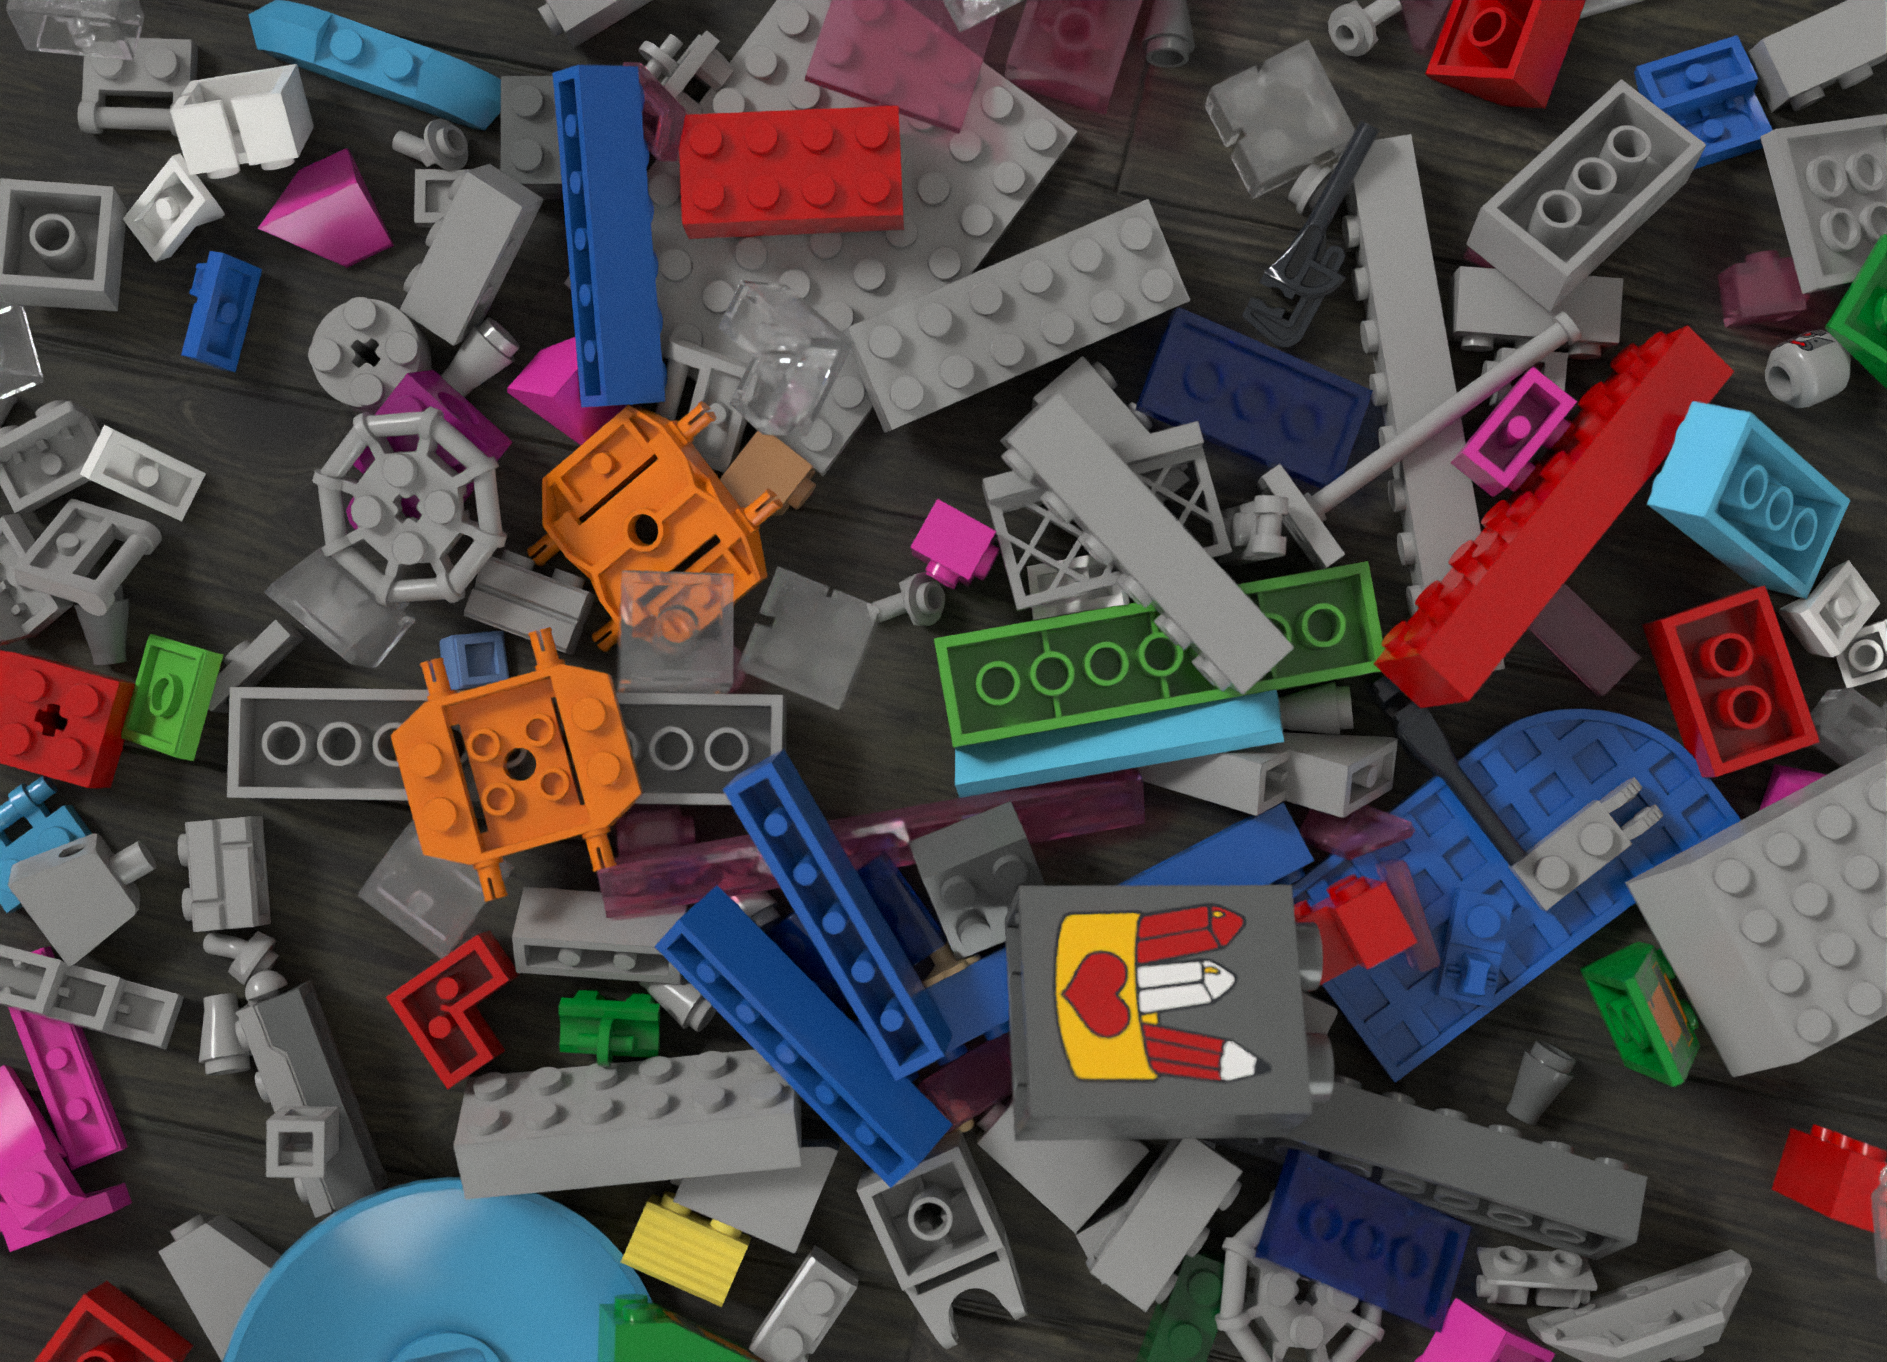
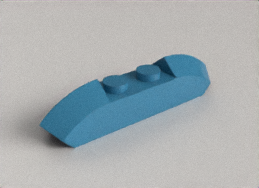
M274 0L248 15L257 49L275 59L292 65L297 64L300 68L476 130H486L501 112V79L445 53L333 13L291 1Z

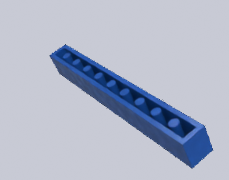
M1281 802L1258 816L1250 815L1115 886L1269 885L1271 883L1274 885H1290L1306 875L1302 867L1313 862L1314 859L1284 802ZM1006 943L981 955L982 959L927 988L925 987L953 1034L945 1056L936 1060L939 1066L947 1064L965 1054L968 1050L964 1043L983 1033L987 1041L1010 1031ZM860 1020L854 1021L859 1030L872 1042ZM915 1071L906 1077L912 1082L919 1077V1074Z

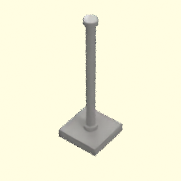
M1562 311L1552 318V326L1313 496L1308 492L1302 495L1281 464L1274 467L1258 480L1255 485L1262 495L1289 498L1288 515L1282 517V523L1316 570L1328 567L1345 555L1323 524L1327 520L1325 513L1566 342L1572 345L1581 339L1580 330L1567 313Z

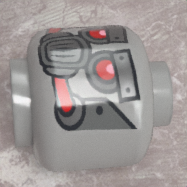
M1823 330L1805 332L1781 342L1771 351L1765 370L1767 387L1774 397L1795 408L1813 406L1836 396L1846 388L1850 378V354L1828 332Z

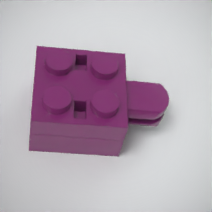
M434 370L407 373L375 413V415L423 412L428 407L442 410L444 419L487 457L494 456L496 461L499 460L512 443L504 433ZM418 434L386 437L394 452L416 451L420 439ZM438 443L436 454L458 474L464 472L467 468ZM368 445L353 464L363 474H365L375 460ZM474 481L466 485L467 495L463 496V503L474 491ZM416 495L407 499L402 497L401 506L406 518L410 516L420 520L422 514L417 510L420 499ZM353 497L348 504L346 513L349 523L356 530L358 526L353 521L351 515V506L354 502Z

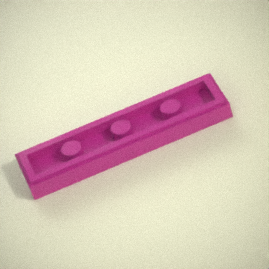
M51 946L31 952L55 959ZM8 1007L62 1148L67 1154L66 1158L70 1169L74 1170L127 1148V1142L82 1027Z

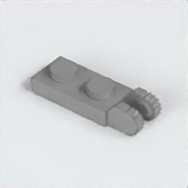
M1635 777L1621 783L1602 799L1592 800L1526 851L1528 853L1527 856L1512 867L1508 866L1541 910L1547 911L1631 846L1630 840L1643 834L1662 818L1664 814L1656 804L1643 808L1621 827L1610 816V812L1631 801L1643 788Z

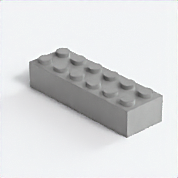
M1146 199L849 326L842 332V335L885 433L1190 301V298L1149 199Z
M1059 392L1048 395L1000 440L1008 449L1001 456L1004 462L1021 480L1028 482L1033 477L1046 490L1039 498L1043 504L1062 523L1068 524L1073 519L1085 532L1077 539L1097 562L1103 563L1105 566L1112 562L1123 573L1116 580L1119 586L1135 603L1141 604L1144 608L1151 604L1161 614L1153 622L1176 646L1179 645L1183 650L1190 646L1198 654L1191 663L1213 686L1216 685L1222 692L1229 686L1237 692L1244 694L1294 648Z
M755 1049L724 1053L708 1051L700 1055L673 1058L656 1056L642 1061L611 1063L610 1067H601L594 1063L590 1066L560 1069L544 1067L529 1072L509 1074L492 1072L478 1077H468L454 1141V1150L465 1200L801 1167V1096Z

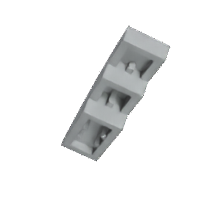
M0 944V1005L167 1049L184 999L183 996L72 965L68 967L62 960Z

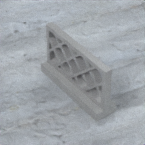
M1198 421L1108 445L1154 496L1157 493L1185 509L1178 520L1182 526L1189 513L1210 523L1216 545L1203 549L1212 559L1231 554V546L1202 447L1204 440ZM1193 462L1199 485L1190 501L1160 486L1170 468ZM1014 471L983 479L982 489L987 507L990 510L1017 611L1118 584L1116 580L1123 573L1121 571L1111 573L1115 566L1112 562L1108 564L1102 576L1091 579L1068 568L1081 546L1078 540L1063 564L1035 549L1049 522L1077 538L1081 537L1085 532L1070 523H1062L1050 510L1047 511L1036 505L1042 503L1039 498L1046 490L1034 477L1027 482L1026 480H1021ZM1161 471L1156 482L1143 476ZM1201 493L1206 511L1195 505ZM1025 507L1044 519L1028 545L1008 534L1003 513ZM1012 545L1024 551V554L1020 559L1018 565L1015 560ZM1030 555L1059 571L1048 590L1025 596L1020 573ZM1064 575L1076 581V583L1057 587Z

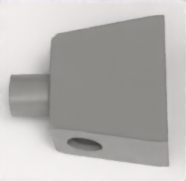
M91 834L12 865L8 887L66 965L70 967L137 913L141 893L134 881L155 870L157 866L152 854L141 841L135 842L114 855L99 834Z

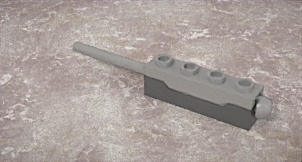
M260 971L253 975L246 985L245 997L248 1004L236 1012L239 1021L235 1023L236 1035L241 1047L245 1052L251 1051L258 1068V1072L255 1073V1083L260 1097L265 1103L271 1102L275 1113L283 1106L339 1107V1151L326 1164V1176L324 1178H294L300 1200L304 1205L310 1204L316 1218L332 1211L336 1212L363 1197L381 1191L387 1184L388 1179L312 981L309 980L279 992V988L288 984L286 979L275 971Z

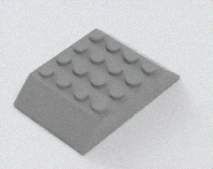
M1887 743L1625 882L1732 1077L1800 1062L1887 1016Z

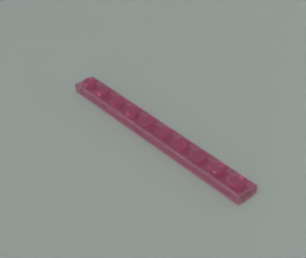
M1138 767L830 820L827 823L856 872L861 874L916 864L908 842L1009 801L1013 805L1029 844L1145 824L1143 779ZM750 835L614 858L617 865L607 868L604 866V869L597 870L607 918L696 903L716 885L729 897L781 888Z

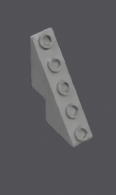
M1283 732L1284 742L1133 768L1132 778L1255 816L1283 801H1288L1344 818L1392 790L1398 739L1377 736Z

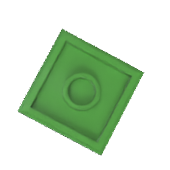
M150 634L121 738L176 758L194 761L223 654Z

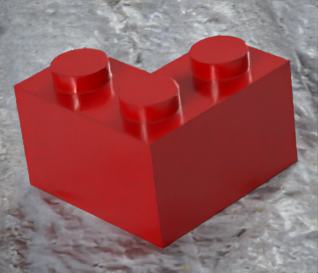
M1352 874L1327 887L1326 890L1330 897L1311 907L1307 900L1294 904L1295 922H1315L1320 931L1323 950V968L1320 985L1357 965L1369 969L1418 943L1384 881L1366 878L1365 876L1357 878L1356 874Z
M489 930L474 936L389 994L386 999L443 1084L449 1089L506 1051L476 1005L520 976V974L516 973L515 966Z

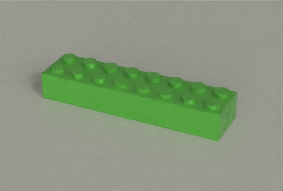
M1369 562L1237 584L1294 647L1244 694L1237 692L1229 686L1223 692L1216 685L1213 686L1191 663L1198 654L1190 646L1185 650L1179 645L1176 646L1153 622L1161 614L1151 604L1144 608L1141 604L1130 603L1128 605L1113 606L934 638L952 746L957 748L1249 694L1283 690L1381 672L1373 664L1385 648L1381 645L1383 638Z

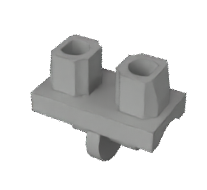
M705 31L702 36L697 35L677 63L672 58L683 43L674 35L670 34L660 48L649 41H644L638 51L648 61V64L639 74V79L651 87L661 73L666 75V77L645 103L642 113L652 121L661 118L677 129L678 115L701 114L704 108L682 90L694 76L708 89L712 88L717 92L732 74L734 68L715 49L719 40L708 31Z

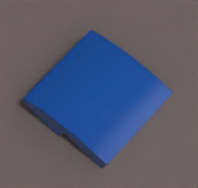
M1738 35L1639 65L1635 68L1634 74L1639 93L1706 144L1694 169L1763 148L1761 136L1773 131L1754 92L1758 76Z

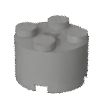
M366 297L352 298L328 313L316 329L308 353V358L316 378L325 391L360 414L369 412L375 415L407 373L433 369L431 367L430 345L423 331L396 307L386 302L367 299ZM371 351L381 358L375 366H372L366 360L367 355Z

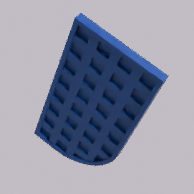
M1562 709L1532 714L1514 720L1494 731L1457 759L1459 766L1526 851L1592 800L1602 799L1621 783L1633 777L1636 778L1643 788L1631 801L1609 813L1619 827L1623 826L1637 812L1655 804L1664 814L1647 831L1630 840L1631 846L1547 911L1539 908L1508 868L1509 865L1438 775H1435L1305 872L1306 875L1303 878L1290 884L1292 885L1293 905L1307 900L1311 907L1330 897L1326 890L1327 887L1352 874H1356L1357 878L1365 876L1366 878L1384 881L1418 943L1369 969L1357 965L1321 985L1393 1082L1396 1083L1636 903L1625 882L1741 821L1711 779L1701 776L1696 759L1680 743L1649 724L1622 714L1593 709ZM1456 888L1514 900L1492 1008L1434 995Z

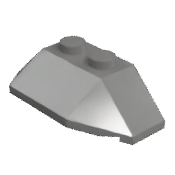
M1730 1249L1591 1297L1588 1304L1579 1303L1577 1309L1562 1307L1527 1319L1530 1330L1544 1343L1582 1362H1660L1672 1358L1674 1361L1688 1360L1701 1355L1704 1352L1703 1346L1720 1340L1752 1272V1268L1747 1258Z

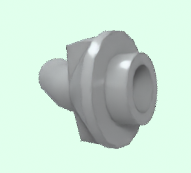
M1356 0L1349 4L1341 5L1331 13L1328 21V32L1331 40L1339 50L1347 55H1364L1379 40L1376 35L1375 26L1401 11L1403 7L1399 0H1376L1364 9L1361 8Z
M443 119L429 122L425 127L424 139L400 130L394 136L392 143L393 150L423 162L426 167L436 163L448 171L460 170L468 161V144L465 135L458 127Z
M922 572L899 582L901 593L868 604L874 624L908 613L913 625L930 626L935 624L942 615L945 605V594L939 582L926 575V572Z
M259 931L249 941L239 937L212 932L205 937L203 942V948L206 953L235 959L228 972L244 986L256 973L271 970L280 956L272 951L277 940Z

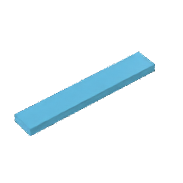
M1277 690L955 748V787L959 797L963 798L1284 742Z

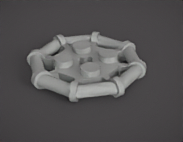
M428 407L423 412L372 415L369 412H363L353 418L354 426L323 468L314 471L312 479L313 483L318 485L325 546L321 549L325 557H332L375 595L377 604L386 607L392 606L394 602L445 599L450 603L460 601L465 597V588L498 547H504L507 534L502 531L495 469L499 467V464L494 456L487 457L444 419L442 410ZM418 434L420 439L416 451L394 452L386 437ZM438 443L467 469L458 474L436 454ZM368 445L375 457L374 462L360 480L347 476L346 473ZM473 481L478 522L470 519L469 510L464 511L463 496L467 495L466 485ZM341 491L354 495L351 515L358 529L349 534L346 532ZM416 495L420 499L417 505V510L422 514L420 520L414 517L407 519L402 512L403 507L401 506L402 497L407 499ZM463 534L472 537L475 541L454 567L448 556L449 552ZM364 540L388 560L385 574L353 546ZM415 563H430L437 575L436 578L403 580L406 565Z
M1280 1188L1270 1193L1269 1202L1233 1238L1226 1237L1222 1245V1249L1226 1252L1221 1310L1215 1316L1218 1330L1226 1332L1246 1362H1283L1282 1360L1288 1347L1305 1348L1308 1362H1356L1375 1341L1381 1342L1385 1333L1384 1329L1381 1328L1385 1269L1391 1264L1388 1252L1380 1250L1355 1213L1352 1199L1342 1193L1329 1197L1291 1193L1286 1188ZM1297 1216L1320 1218L1314 1234L1298 1233L1295 1218ZM1275 1228L1277 1235L1257 1254L1254 1248ZM1339 1229H1341L1358 1257L1347 1261L1334 1241ZM1248 1265L1250 1267L1249 1277L1255 1278L1254 1293L1248 1292L1247 1302L1244 1303ZM1363 1274L1360 1316H1357L1351 1312L1359 1300V1288L1354 1281V1277ZM1298 1278L1308 1281L1309 1288L1305 1300L1296 1301L1294 1298L1299 1291L1296 1284ZM1252 1319L1256 1321L1267 1337L1264 1348L1248 1326ZM1344 1325L1353 1330L1328 1357L1325 1345Z

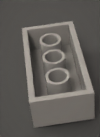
M1621 79L1481 207L1466 245L1551 312L1687 182L1706 144Z

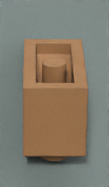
M761 426L720 480L740 507L744 508L761 496L766 489H771L777 495L773 500L780 499L783 504L781 509H778L771 515L777 516L783 515L790 505L798 510L816 487V484L811 481L816 472L809 462Z

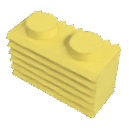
M665 1191L662 1198L652 1194L644 1207L621 1263L722 1307L751 1241V1237L743 1234L741 1230L715 1219L711 1220L673 1202L675 1193Z

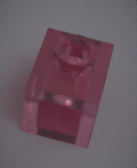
M1777 250L1747 255L1745 257L1746 263L1734 264L1718 274L1725 327L1788 320L1807 310L1806 303L1810 298V293L1802 294L1793 257L1780 258L1779 251Z

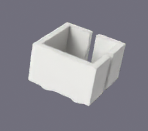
M297 64L190 81L183 91L182 97L178 98L170 110L189 175L207 172L208 178L211 179L235 175L241 171L240 164L249 163V165L261 164L264 170L280 169L295 162L294 158L299 157L314 127Z

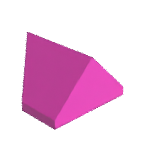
M348 148L300 169L258 227V229L343 265L345 268L394 246Z
M575 337L540 350L507 388V393L579 445L586 442L626 407V405L581 408Z

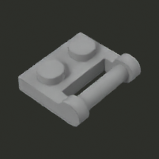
M85 36L82 101L79 103L77 112L81 132L101 134L103 129L171 130L172 135L177 136L170 110L178 98L182 97V93L190 81L197 80L198 45L192 39ZM106 96L173 98V104L170 106V109L105 107Z
M671 337L668 339L664 354L669 358L666 368L665 402L657 403L655 413L671 421L676 420L689 366L700 369L689 412L699 402L703 401L711 408L707 412L715 413L716 420L712 421L693 437L694 441L692 444L712 469L725 473L738 456L761 368L701 348L698 344L689 340Z
M71 498L13 568L16 583L76 602L88 613L101 616L115 602L114 592L141 557L151 554L161 542L162 536L153 524L145 520ZM115 539L125 542L96 580L85 577Z

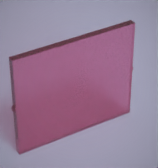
M831 0L804 81L876 106L899 105V114L960 134L1002 0Z

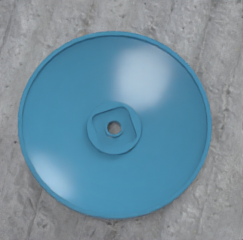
M460 1177L418 1180L381 1190L334 1212L307 1231L285 1251L266 1273L247 1301L233 1329L223 1362H598L599 1304H614L615 1296L621 1294H642L648 1296V1303H651L652 1300L635 1270L621 1263L623 1254L607 1236L583 1216L561 1202L539 1192L465 1200Z

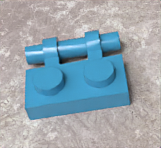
M42 775L29 786L22 783L8 793L9 800L0 806V904L6 913L16 912L23 907L8 887L12 865L92 834L72 805H63L54 813H50L43 801L58 790L54 782L47 776ZM24 816L33 828L14 842H11L3 830Z

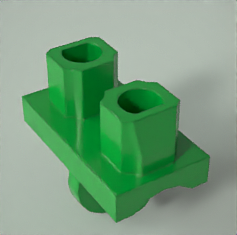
M579 990L574 998L561 997L559 1004L560 1052L597 1054V1064L601 1067H610L613 1055L647 1058L659 1056L660 1004L655 1003V999L650 994L633 993L626 1001L605 1000V997L600 995L598 991Z

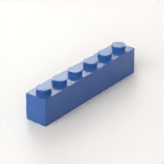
M573 66L552 74L581 408L665 402L667 369L662 361L660 341L663 316L657 304L656 277L658 274V259L653 251L651 230L654 206L648 194L646 168L649 163V148L644 139L642 120L645 95L643 87L639 83L638 66Z
M782 749L736 775L723 788L724 793L895 1081L945 1056L953 1034L786 751Z
M718 885L678 919L654 946L890 1188L916 1168L953 1125L937 1109L935 1104L927 1099L906 1076L895 1081L875 1045L859 1030L858 1026L820 990L814 981L809 979L780 949L777 943L771 940Z

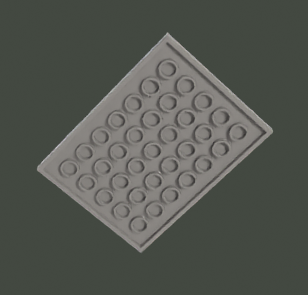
M776 0L730 61V65L734 68L732 74L717 92L710 88L699 105L704 108L701 114L899 105L904 230L689 239L682 225L678 132L647 172L648 194L654 206L651 230L653 251L658 259V274L656 277L657 304L663 316V327L660 333L662 358L668 362L669 358L664 355L669 338L675 337L689 340L698 344L701 348L761 368L747 421L758 429L761 426L809 462L815 471L822 476L826 474L874 409L842 332L849 326L975 273L1075 140L1078 133L1076 129L899 0ZM569 275L564 284L571 290ZM689 366L687 376L697 383L700 369Z

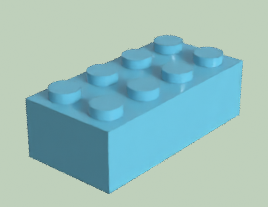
M1693 401L1684 421L1676 431L1675 442L1664 467L1654 480L1652 493L1647 504L1750 585L1758 587L1765 585L1766 589L1807 599L1850 503V499L1752 413Z

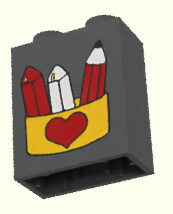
M1292 885L1018 887L1004 919L1015 1141L1286 1137L1313 1113L1312 1103L1329 1101L1334 1081L1331 1044L1325 1033H1305L1301 991L1316 990L1320 985L1323 968L1321 935L1315 922H1295Z

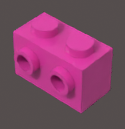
M1532 367L1517 381L1450 463L1492 497L1496 496L1506 487L1515 492L1535 469L1536 466L1529 460L1539 447L1543 445L1549 450L1571 425L1564 417L1577 401L1536 368Z
M939 499L935 502L910 547L913 557L928 564L925 569L927 571L926 575L953 590L958 582L969 587L974 577L984 581L1000 548L993 545L996 535L995 530Z

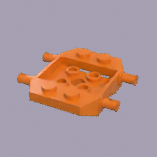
M703 401L699 402L680 421H671L637 404L627 405L542 479V526L547 534L527 549L528 555L530 557L536 556L532 560L537 565L544 566L550 558L561 550L571 563L590 578L600 603L612 617L609 622L592 634L594 642L603 640L597 646L605 652L609 651L625 635L671 651L680 649L768 577L758 529L762 522L783 507L782 501L780 499L773 500L777 496L776 493L771 489H766L746 508L740 507L692 444L694 441L693 437L712 421L716 420L715 413L707 412L711 408ZM658 458L657 461H655L644 472H642L638 477H636L631 483H629L625 488H623L618 494H616L611 500H609L598 511H596L592 516H590L585 522L581 523V521H583L588 515H590L601 504H603L607 499H609L621 487H623L634 476H636L640 471H642L654 459ZM643 514L651 516L658 526L657 539L651 545L643 543L636 534V522ZM718 536L721 541L647 603L643 604L639 598L712 537Z
M551 627L539 629L540 632L533 631L528 633L537 666H535L536 671L457 693V690H451L443 658L420 663L429 696H427L428 701L391 734L423 855L473 865L474 870L478 872L485 902L508 896L499 863L504 862L502 857L541 845L581 835L582 839L586 840L593 871L604 869V866L607 868L617 865L614 861L607 833L611 832L610 826H613L644 794L611 675L565 665V661L558 657ZM555 697L558 703L565 733L567 736L573 762L575 765L581 791L583 794L585 804L583 805L580 801L576 782L574 779L565 742L563 739L554 702L552 699ZM455 725H460L488 832L480 833L451 728ZM520 748L529 750L536 760V768L533 775L524 781L514 779L507 770L509 756L513 751Z

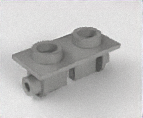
M1501 1246L1498 1248L1477 1247V1255L1483 1275H1477L1476 1293L1478 1297H1486L1488 1303L1526 1305L1529 1288H1537L1535 1296L1537 1305L1577 1309L1579 1303H1589L1590 1291H1597V1284L1587 1257L1561 1249L1549 1252L1520 1250L1512 1246Z

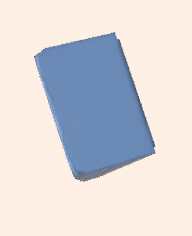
M503 631L451 635L440 639V655L444 659L443 662L451 690H470L509 679Z

